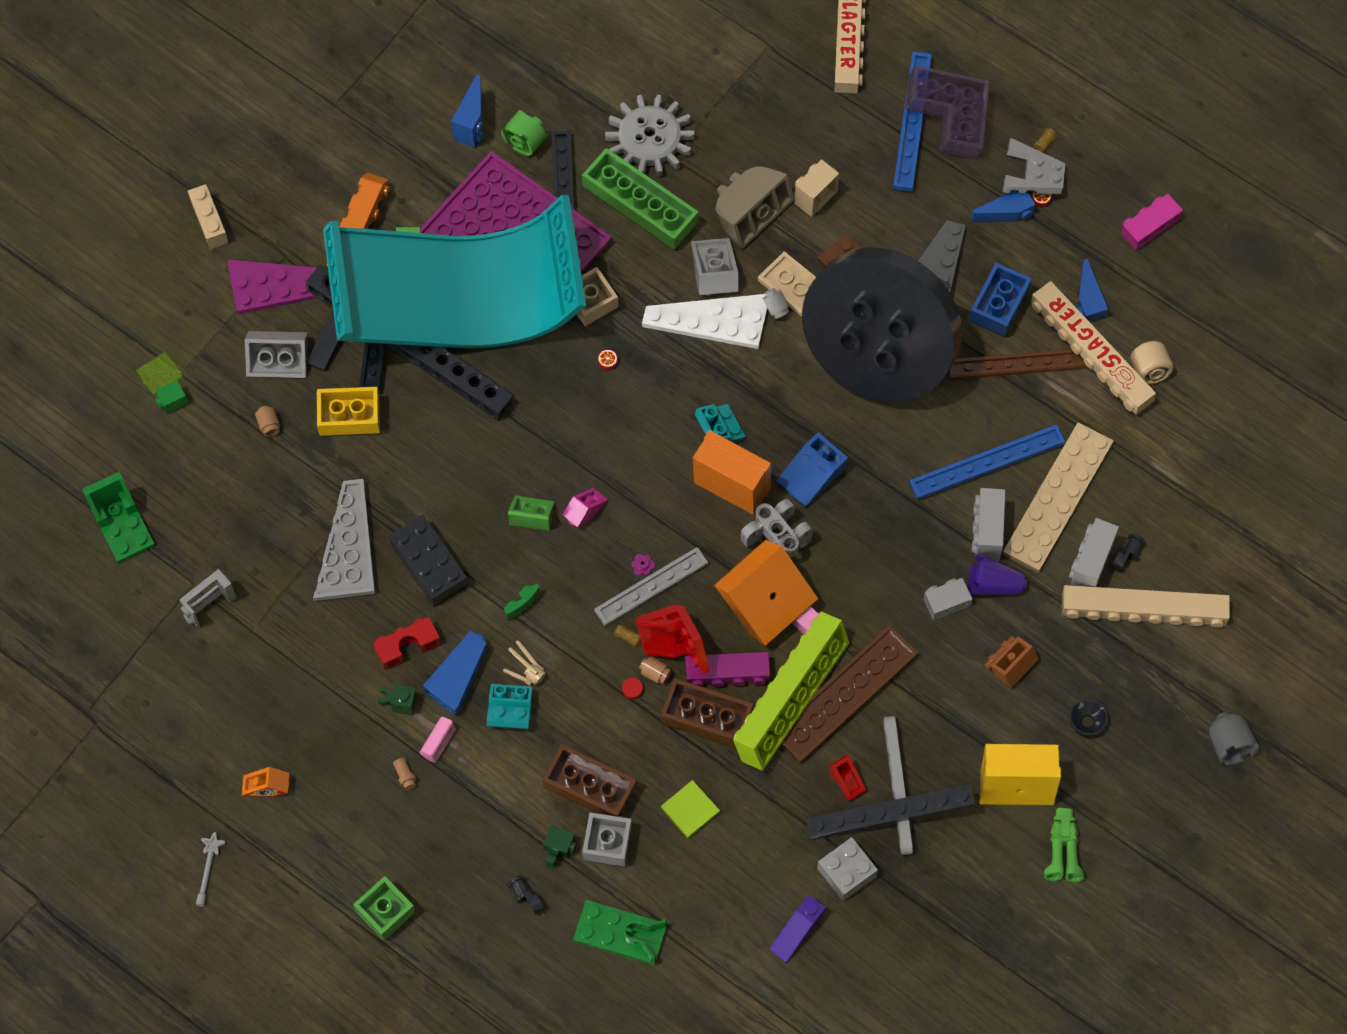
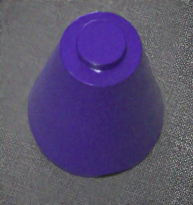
M977 554L974 560L978 561L976 565L971 566L968 587L972 588L969 591L970 594H1020L1021 591L1026 589L1027 579H1024V574L984 555Z

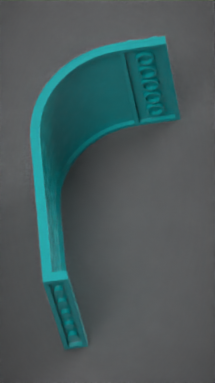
M561 195L539 216L522 225L483 235L448 236L339 227L338 221H330L323 229L337 341L453 348H488L531 340L561 327L586 306V296L583 289L584 281L580 270L581 261L578 257V242L575 237V223L572 218V204L570 203L569 195Z

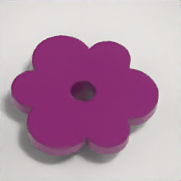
M637 554L631 566L634 568L636 575H649L650 570L654 569L655 563L649 555Z

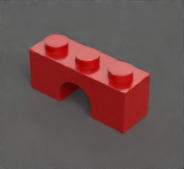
M430 617L425 619L419 618L412 625L400 627L393 634L380 636L373 642L375 652L384 670L404 662L400 650L407 643L417 644L422 653L441 645L440 637Z

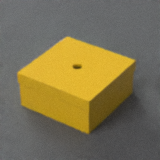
M986 744L980 770V804L1054 805L1061 778L1058 745Z

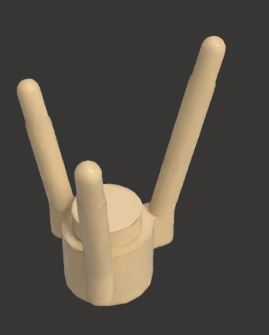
M517 640L516 644L532 664L530 665L510 647L508 650L527 667L524 672L526 677L508 669H503V672L525 682L528 686L532 683L537 686L543 680L546 673L521 642Z

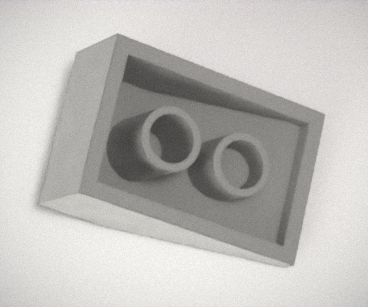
M730 238L691 241L699 295L738 292V269Z

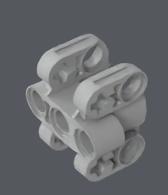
M784 499L775 508L769 504L759 505L756 509V521L750 522L742 529L741 541L746 547H749L758 541L761 542L763 535H765L771 543L782 546L788 556L792 558L797 555L798 549L805 547L812 540L813 529L807 522L799 524L795 529L789 527L786 521L791 516H794L795 507L789 499ZM766 513L769 517L762 518L760 515ZM780 529L782 532L776 534L772 530Z

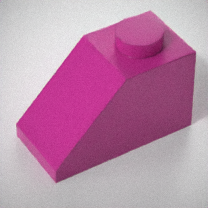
M591 488L573 496L563 516L568 519L570 524L576 527L582 526L595 516L607 503L608 499L596 489Z

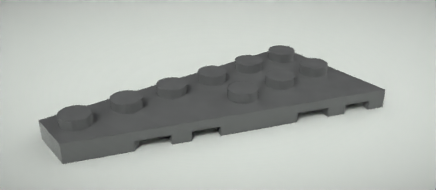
M946 220L918 261L929 268L938 278L952 285L966 225Z

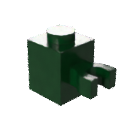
M395 684L394 691L391 692L388 688L381 687V694H387V697L385 699L378 698V704H391L392 712L413 716L417 700L416 688Z
M553 825L550 826L543 842L544 850L549 852L545 860L546 866L554 869L558 856L567 859L570 853H574L577 846L575 834Z

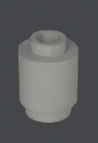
M772 288L764 293L765 296L762 299L775 319L789 312V306L780 289Z

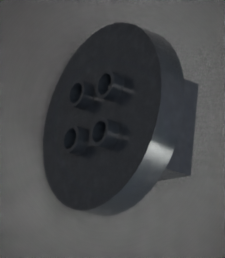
M868 247L845 252L834 258L822 269L809 286L802 307V325L808 346L817 362L828 375L843 387L860 396L882 402H903L919 398L930 392L942 381L954 364L961 347L962 325L958 308L949 292L951 284L938 278L919 261L894 250Z

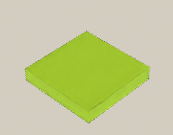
M693 780L661 805L663 812L688 839L720 813V810Z

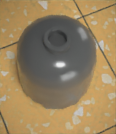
M1221 713L1210 725V739L1219 762H1224L1225 766L1244 762L1243 757L1249 754L1253 757L1259 751V745L1243 716L1235 713Z

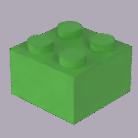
M386 876L353 904L355 912L383 941L415 913L414 905Z

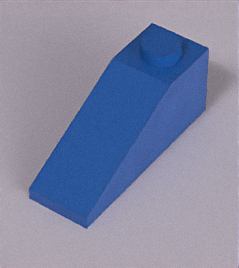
M1015 190L974 209L971 220L972 222H1017L1022 219L1026 220L1034 214L1035 203L1027 191L1026 193H1019V190Z
M1085 259L1081 269L1076 308L1091 323L1105 319L1108 307L1089 261Z

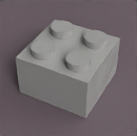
M589 813L582 852L583 860L625 867L632 828L631 819Z
M852 837L819 860L817 866L819 872L842 901H845L875 879L878 869Z

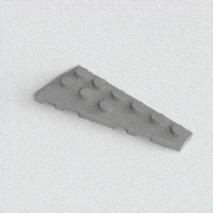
M363 479L348 480L342 483L336 514L333 518V525L325 549L317 588L313 596L314 601L375 594Z

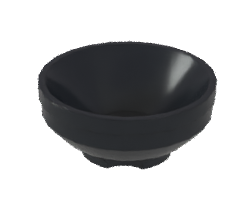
M1083 699L1073 705L1069 719L1074 731L1082 736L1089 737L1099 734L1105 728L1108 716L1106 709L1101 703L1093 699ZM1085 716H1089L1093 720V724L1089 727L1081 723V719Z

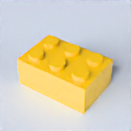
M378 388L317 389V428L319 435L380 433Z

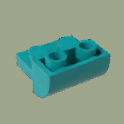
M712 404L696 409L695 416L705 435L710 430L733 443L741 442L745 439L746 436L728 404L718 407Z
M491 684L487 726L528 729L532 709V687Z

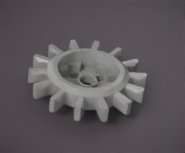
M638 95L637 109L632 111L624 102L620 104V110L625 115L623 120L610 115L609 124L619 128V132H605V141H619V145L609 150L616 155L624 153L626 157L623 160L629 164L632 162L639 164L638 170L643 174L645 173L646 166H655L656 174L658 177H661L663 174L662 163L666 161L676 170L680 168V162L674 156L676 152L686 156L691 154V147L680 143L681 140H694V130H680V127L690 123V115L687 114L676 119L674 114L679 109L678 102L675 101L665 110L661 108V95H657L654 99V106H645L642 95ZM647 130L655 132L651 137L646 136L644 133ZM641 137L642 140L638 141L636 138ZM656 139H661L662 141H661V142H656L655 140H656Z

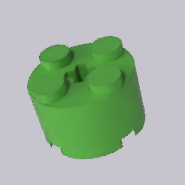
M519 110L501 131L507 144L511 142L514 145L512 149L523 156L532 155L547 137V134L541 127L543 125L542 121L537 117L532 118L522 110Z

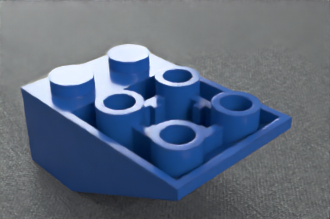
M818 432L803 446L776 482L803 506L807 507L847 468L848 457Z

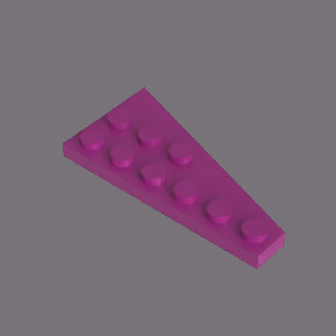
M227 260L238 314L318 299L306 290V280L315 271L316 267Z

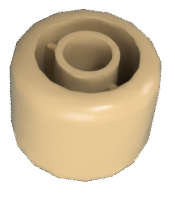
M1148 341L1139 345L1132 351L1130 356L1133 369L1148 385L1162 382L1171 375L1174 368L1166 347L1159 341Z

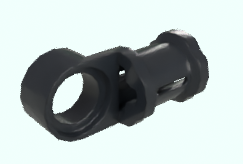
M1129 534L1128 543L1125 548L1118 552L1111 568L1120 572L1127 558L1130 560L1138 559V552L1141 546H1144L1146 543L1141 536Z
M523 875L516 876L507 883V887L511 888L516 895L517 903L527 900L535 915L545 910L537 894L528 889Z

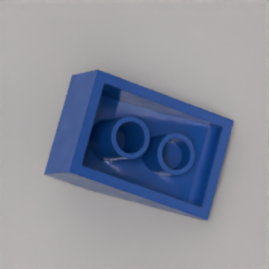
M476 75L451 120L454 140L472 148H475L477 143H480L484 137L483 95L479 75Z

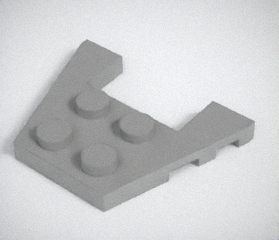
M1010 138L1007 155L1027 160L1025 179L1006 175L1003 192L1010 193L1011 190H1019V193H1026L1027 190H1037V193L1061 194L1065 163Z

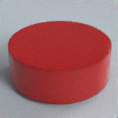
M637 678L626 679L622 685L623 695L631 700L639 698L643 692L641 681Z

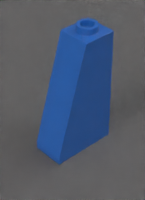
M470 631L423 685L425 694L456 717L463 706L488 650L486 639L481 634H474Z

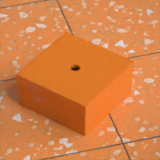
M708 430L704 441L693 456L694 483L754 515L757 507L771 490V463Z
M768 540L760 544L714 585L749 635L759 640L765 646L818 599L783 547L778 544L775 545Z

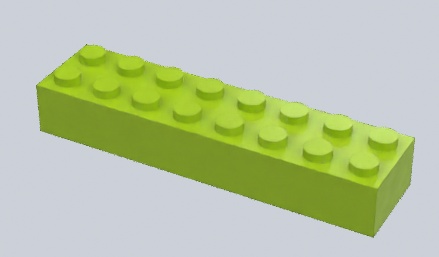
M820 612L817 618L813 619L809 630L802 635L796 649L791 651L785 665L780 667L774 681L769 683L763 697L759 698L752 713L746 717L744 725L734 735L733 741L742 762L759 770H764L848 646L849 640L842 620L824 612Z

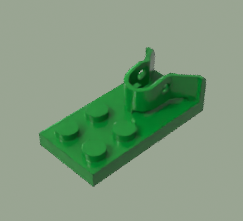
M586 900L573 942L655 966L667 929V920L663 918L662 921H656Z

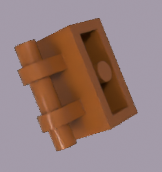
M1011 636L1007 641L1004 640L1000 644L995 654L992 653L983 666L988 671L992 669L999 681L1012 688L1039 659L1033 646L1020 637L1015 639Z

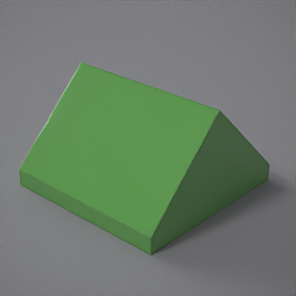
M515 495L508 510L509 525L549 531L555 501Z

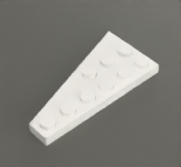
M765 294L646 306L642 327L758 349L767 313V306L762 299Z

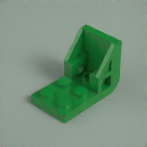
M120 472L82 489L118 564L155 547Z

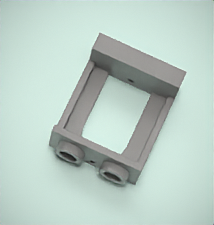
M219 569L180 599L182 605L180 609L184 614L183 617L190 625L194 624L197 628H200L196 614L221 594L229 603L236 599L231 582ZM215 582V587L209 590L196 602H194L191 605H188V603L192 599H194L197 595H199L202 591H204L206 588H208L211 584Z

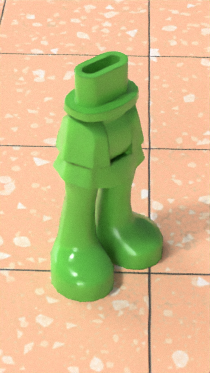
M1057 808L1050 832L1052 834L1050 838L1052 842V862L1045 868L1044 878L1050 881H1057L1063 878L1062 848L1067 846L1065 879L1069 882H1080L1084 879V873L1077 861L1078 830L1075 824L1076 818L1073 817V809Z

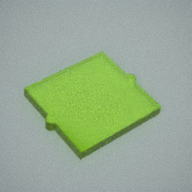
M166 352L136 370L143 380V385L147 386L154 396L157 394V389L183 378V375L176 367V362H172Z

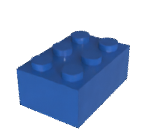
M995 263L971 309L969 321L1006 336L1030 289L1032 278Z

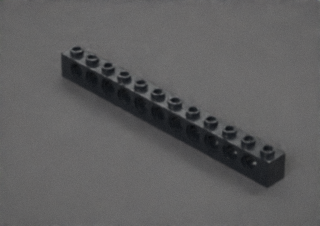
M320 264L306 280V290L333 308L331 288L325 287L330 284L328 267L325 268ZM385 343L497 421L512 404L513 395L507 388H501L495 384L491 377L483 376L476 367L467 365L460 356L448 352L446 347ZM429 350L430 353L424 354L421 351ZM438 361H445L446 364H445V365H440V364H438L437 362H438ZM458 371L463 374L461 376H456L453 373ZM475 382L478 383L479 386L472 387L469 384ZM491 393L494 394L495 397L488 398L486 397V395Z

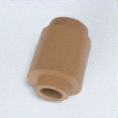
M269 406L260 407L255 416L261 433L265 437L275 436L280 432V424L274 408Z
M651 656L648 659L644 658L639 667L641 675L658 684H665L671 674V669L668 668V665Z

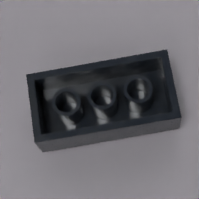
M424 515L389 535L391 546L433 607L468 587L466 575Z

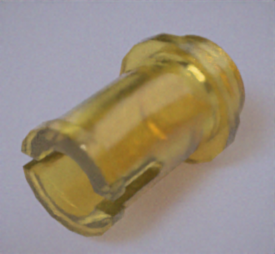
M1051 128L1043 129L1041 137L1033 145L1034 148L1044 153L1050 142L1056 139V132Z
M619 624L614 632L617 639L621 638L634 647L640 641L639 634L626 628L625 624Z

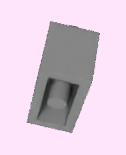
M954 578L940 587L932 586L928 588L924 593L923 599L933 621L971 607L972 597L963 578L958 580Z

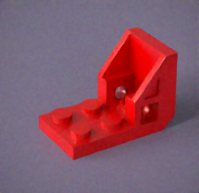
M671 605L635 618L645 655L675 658L688 654L689 657L691 656L694 667H698L702 674L710 672L702 638L684 606Z

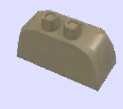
M758 166L750 168L742 174L734 172L730 176L731 185L729 187L721 185L717 188L719 198L715 209L720 224L740 248H744L794 201V195L787 174L771 168Z

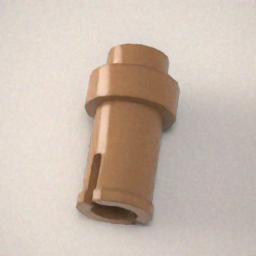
M399 758L395 760L393 765L399 775L401 787H405V790L414 788L416 786V778L414 773L410 772L406 759Z

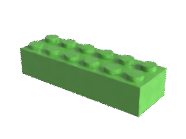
M607 148L582 174V185L584 188L674 250L698 224L699 211Z

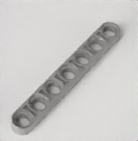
M895 716L884 717V730L893 798L895 800L905 798L906 795ZM909 820L897 822L901 855L912 854Z

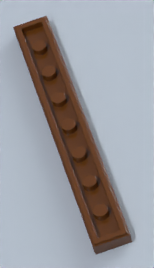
M1072 349L958 358L948 372L950 380L1090 368L1086 366L1084 359L1079 354L1077 355Z

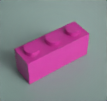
M1169 194L1163 197L1160 196L1153 201L1151 206L1142 208L1134 218L1126 219L1122 224L1121 235L1136 251L1179 221L1183 209Z

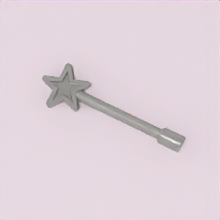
M216 832L212 834L210 839H201L206 845L203 853H208L201 890L197 896V906L203 907L205 904V892L213 854L219 856L218 848L225 845V841L217 840Z

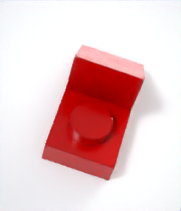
M848 754L830 765L831 778L838 782L848 801L866 791Z

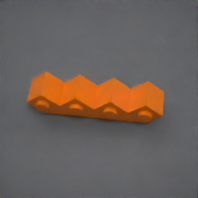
M370 173L362 176L358 183L359 192L356 195L353 194L348 206V215L346 218L343 217L339 227L368 229L370 224L377 221L380 213L378 204L389 194V179Z

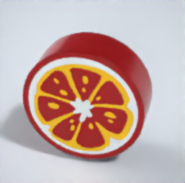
M1037 190L1033 191L1032 200L1036 206L1045 207L1050 204L1052 194L1037 193Z
M606 349L599 353L598 364L602 369L612 370L617 366L618 357L613 350Z

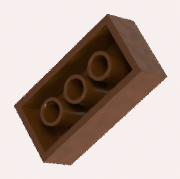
M674 678L661 713V724L736 748L733 741L734 735L744 725L748 714L752 713L753 703Z
M561 744L542 779L543 788L597 814L622 817L637 788L636 779Z

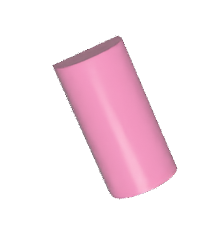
M440 717L419 752L425 759L433 763L437 762L456 730L452 720Z

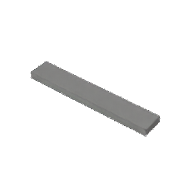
M698 547L596 607L594 612L604 627H607L708 566V561Z

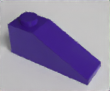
M808 895L788 921L769 951L787 963L825 915L826 907Z

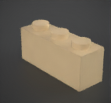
M207 185L188 190L191 204L209 249L228 244L225 230Z

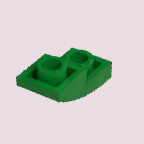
M538 584L523 587L519 592L520 600H513L503 607L507 621L522 614L536 601L540 595Z

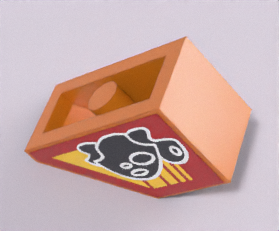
M267 767L243 775V796L276 797L288 793V772Z

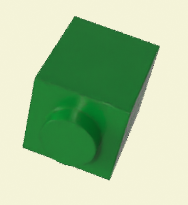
M178 380L156 390L158 397L155 398L159 409L164 408L166 414L188 405Z

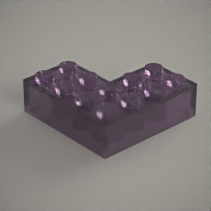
M915 65L909 75L905 109L942 117L940 152L977 159L983 149L990 81Z

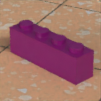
M768 652L706 655L710 672L704 674L700 672L698 667H694L691 656H685L686 681L700 687L706 685L723 687L726 684L743 686L746 683L764 685L770 680Z

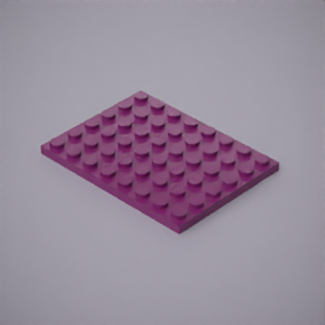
M490 151L420 228V233L473 236L507 230L536 218L558 198L497 154ZM572 209L582 274L612 241V236Z

